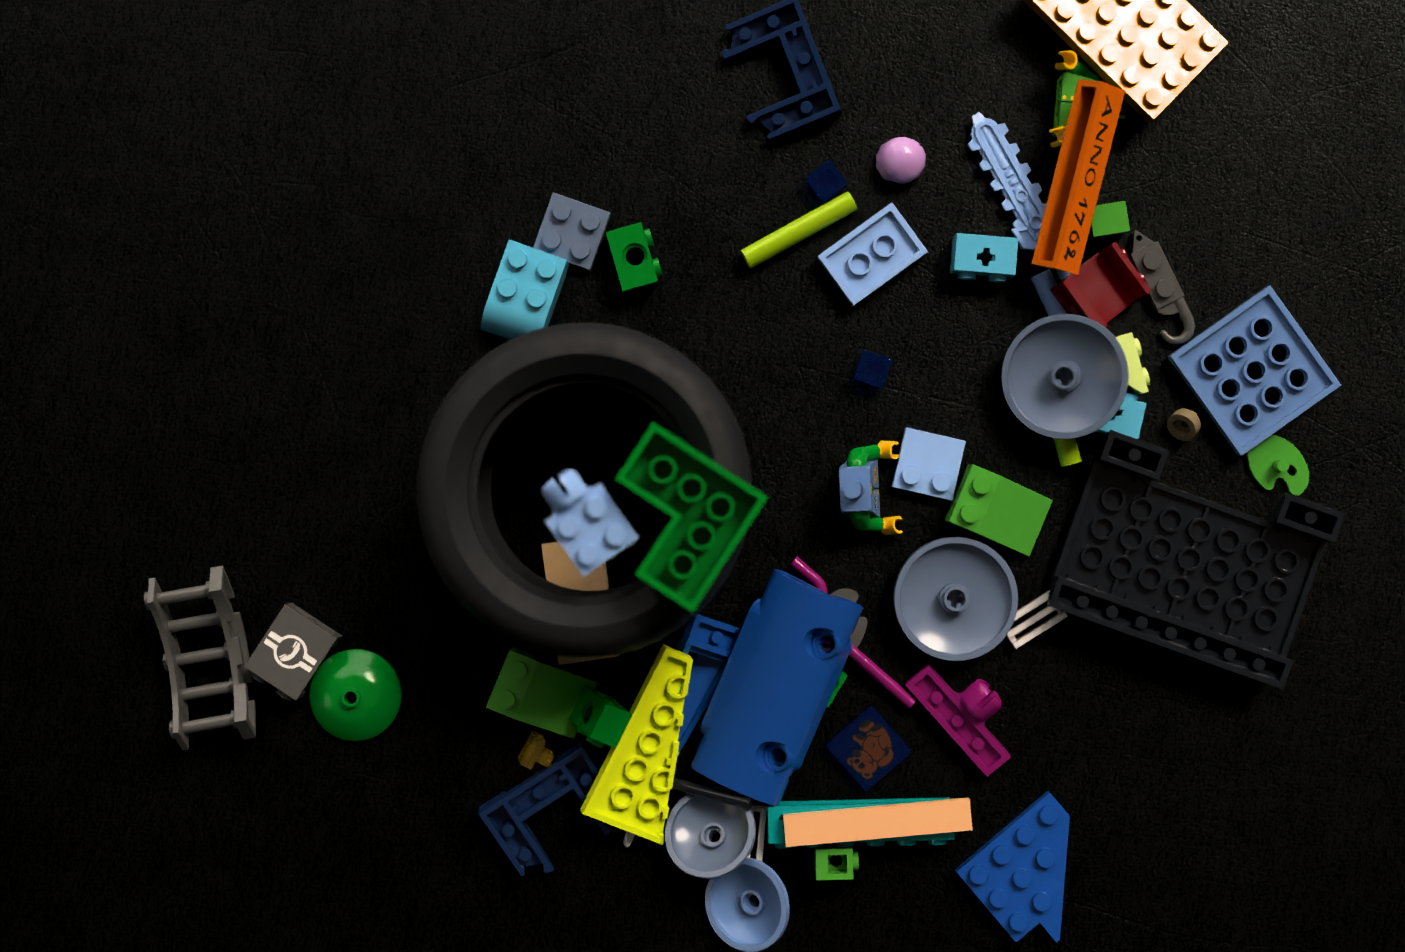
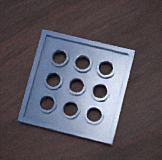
M1271 285L1259 291L1168 356L1170 362L1237 456L1247 453L1341 386ZM1257 320H1263L1268 325V333L1264 337L1258 336L1254 331V325ZM1234 337L1239 338L1244 345L1243 351L1239 355L1232 353L1229 349V342ZM1275 345H1281L1286 350V357L1282 362H1278L1272 357V349ZM1208 355H1213L1218 359L1219 367L1215 372H1209L1204 366V360ZM1251 362L1257 363L1261 368V375L1256 380L1251 379L1247 374V367ZM1293 370H1299L1304 376L1303 384L1299 387L1292 385L1290 382V374ZM1226 380H1231L1236 385V393L1233 397H1227L1222 392V384ZM1269 387L1275 388L1279 393V399L1274 405L1269 404L1265 400V391ZM1244 405H1249L1254 410V417L1250 422H1245L1240 417V409Z

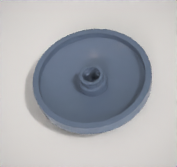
M1075 314L1051 315L1027 326L1011 343L1002 366L1003 392L1014 415L1031 430L1041 435L1058 439H1072L1085 436L1104 426L1120 409L1129 384L1127 358L1117 338L1099 322Z
M945 537L921 546L905 561L895 581L893 605L902 631L916 647L939 659L963 661L986 654L1006 637L1016 617L1018 590L1011 569L995 550L973 539Z

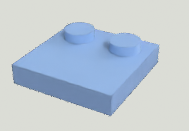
M905 427L892 487L952 501L966 441Z

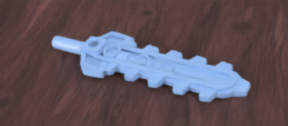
M979 112L971 117L973 123L971 129L972 140L967 145L972 152L979 151L983 158L979 163L980 168L983 172L990 170L994 178L990 186L994 191L1001 190L1005 197V200L1001 203L1005 211L1012 210L1017 218L1012 223L1014 229H1011L1014 237L1018 238V245L1021 250L1035 251L1047 204H1042L1038 197L1042 189L1039 183L1031 184L1027 174L1031 169L1028 163L1020 164L1015 156L1020 151L1017 144H1009L1004 135L1009 131L1006 124H997L994 120L985 118ZM1056 271L1061 280L1070 274Z

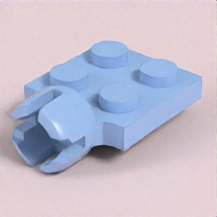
M568 469L558 474L560 481L567 489L565 493H563L553 478L542 488L543 496L553 509L552 515L545 520V523L581 574L586 576L639 539V536L601 482L589 487L584 484L575 470Z

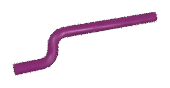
M797 556L790 563V566L812 586L827 593L828 590L824 580ZM852 644L849 657L908 709L911 708L916 699Z

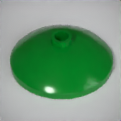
M364 649L344 650L325 660L315 672L310 685V706L318 723L331 735L347 741L367 740L385 731L395 720L402 701L401 683L394 668L380 655ZM348 692L356 694L357 699L355 703L347 700Z

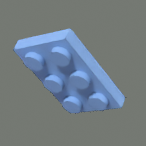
M891 202L818 255L817 259L853 307L928 251Z

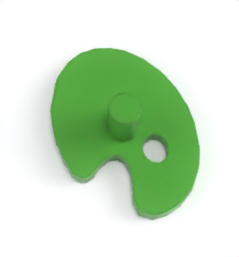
M1271 435L1246 453L1248 468L1252 476L1265 490H1272L1278 478L1285 482L1288 492L1292 495H1300L1307 488L1309 470L1306 461L1300 451L1286 439L1277 435ZM1289 466H1293L1295 469L1293 476L1287 472Z

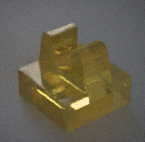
M535 731L531 732L518 756L520 765L530 770L535 762L549 767L554 755H552L553 752L544 747L546 742L543 735Z

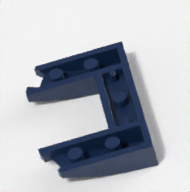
M783 0L725 25V30L732 32L731 49H723L725 60L781 40L801 93L747 115L750 123L754 124L758 120L770 131L766 136L769 140L842 114L799 0Z
M583 741L557 756L555 762L510 791L506 792L504 790L479 807V816L521 876H525L524 866L543 864L544 873L554 870V866L525 820L572 789L575 790L581 801L584 802L600 770V767ZM594 819L605 836L610 834L612 826Z

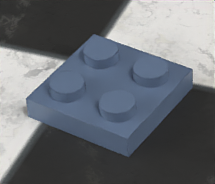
M553 192L533 248L566 259L571 265L591 271L611 213Z

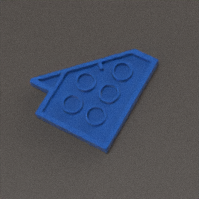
M1049 791L1045 792L955 869L1015 942H1018L1039 923L1056 943L1060 940L1070 816Z

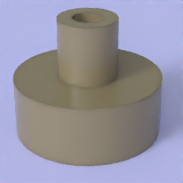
M1181 408L1170 416L1167 421V428L1176 439L1189 441L1199 432L1201 422L1196 412Z

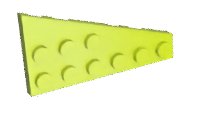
M662 645L629 711L632 717L617 747H611L580 808L582 814L663 845L665 819L668 818L669 794L670 789L673 787L680 744L678 738L680 726L683 725L684 719L683 707L685 696L688 695L693 659L690 655L667 645Z

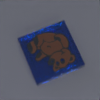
M872 705L867 707L825 744L865 792L912 753Z

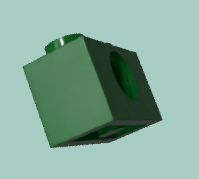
M639 222L606 232L623 294L659 285L657 277L663 276L658 258H651L649 248L653 247L654 243L650 229L643 230L642 223ZM634 250L642 252L644 254L643 262L639 265L629 264L627 256L630 252Z
M585 685L569 719L577 725L576 731L587 736L586 740L600 748H603L604 744L616 748L632 714L611 696Z

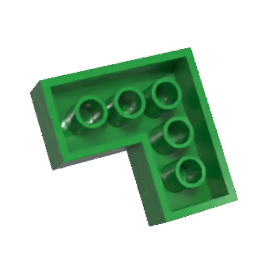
M654 422L615 479L673 517L635 575L693 612L768 497Z

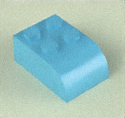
M509 239L484 308L481 330L511 340L528 332L548 327L570 266L568 260Z

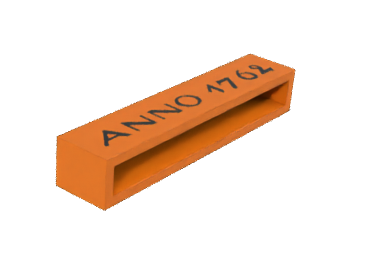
M1078 79L1032 264L1055 271L1079 274L1125 90L1102 81Z

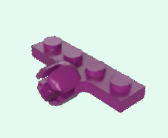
M928 663L905 682V686L987 777L1011 758L1010 753L985 726L986 720L1000 710L1002 706L999 695L995 690L991 692L989 689L990 685L986 681L977 679L964 691L957 693L951 689Z

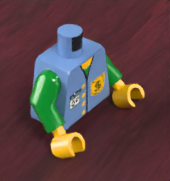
M880 441L878 445L854 448L849 452L847 461L839 467L841 512L850 519L852 526L857 530L882 532L884 535L901 534L903 532L902 530L898 531L895 527V521H901V516L885 517L883 519L880 517L878 459L899 458V454H892V446L899 444L897 441Z

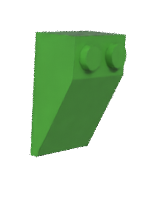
M971 464L966 467L944 521L1026 556H1030L1053 500L998 474Z
M513 647L509 650L486 708L515 720L574 739L577 734V725L569 717L585 685L595 689L598 682Z

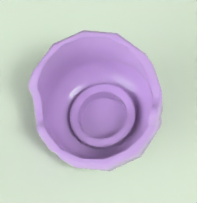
M907 137L890 139L881 145L876 154V168L886 181L900 184L909 183L918 178L925 168L926 154L923 147L917 141Z

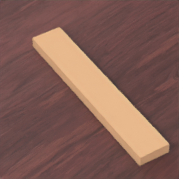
M968 797L783 814L786 847L973 830L970 799Z

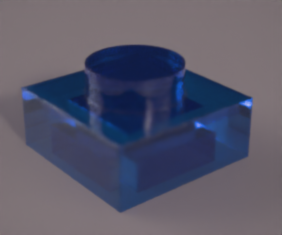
M830 160L826 161L805 178V182L823 204L848 185V182Z
M863 350L853 380L882 389L892 359Z

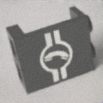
M288 603L283 606L244 667L251 671L249 675L256 681L263 684L268 682L276 687L275 692L282 698L289 701L292 698L298 700L306 693L304 691L305 687L330 649L337 646L342 635L295 604Z

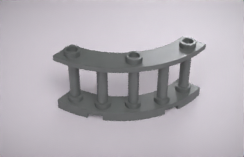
M223 566L210 568V581H206V585L162 592L156 578H150L148 592L144 593L146 609L151 610L165 651L163 654V665L165 670L169 671L173 721L169 723V732L171 738L176 739L182 750L189 749V733L233 726L234 729L237 728L243 740L256 737L255 700L249 701L247 684L253 683V678L249 675L251 671L244 667L250 658L241 614L240 612L234 613L230 598H234L235 595ZM208 597L213 599L217 609L216 613L172 620L167 604ZM213 625L223 628L226 640L224 646L187 653L180 652L176 632ZM223 658L230 661L232 677L229 678V681L186 688L184 665ZM227 693L234 695V710H231L230 714L189 721L188 700Z

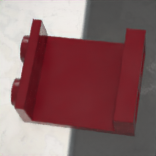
M1115 241L1080 266L1078 275L1070 273L1053 286L1050 291L1067 314L1085 316L1107 327V323L1137 299L1148 295L1151 289L1147 285L1145 277L1130 262L1127 252L1119 247Z

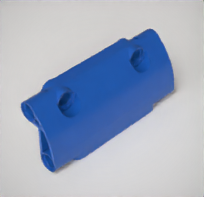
M774 569L762 598L757 599L749 609L702 720L700 731L703 737L691 763L692 769L733 791L755 800L778 806L788 785L789 777L792 776L793 771L798 770L803 764L805 755L836 683L851 653L852 641L850 635L854 632L863 607L848 599L831 596L789 573ZM834 640V649L831 651L830 644ZM783 753H785L786 756L785 762H783L782 758Z

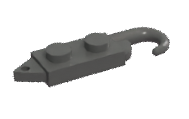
M1137 230L1133 231L1131 254L1128 257L1135 269L1145 277L1147 285L1151 289L1147 297L1153 309L1161 315L1177 313L1184 326L1183 333L1177 337L1169 335L1165 330H1162L1160 334L1170 344H1184L1190 340L1195 330L1194 318L1183 297L1184 293L1159 242H1153ZM1137 236L1140 237V241L1136 240Z

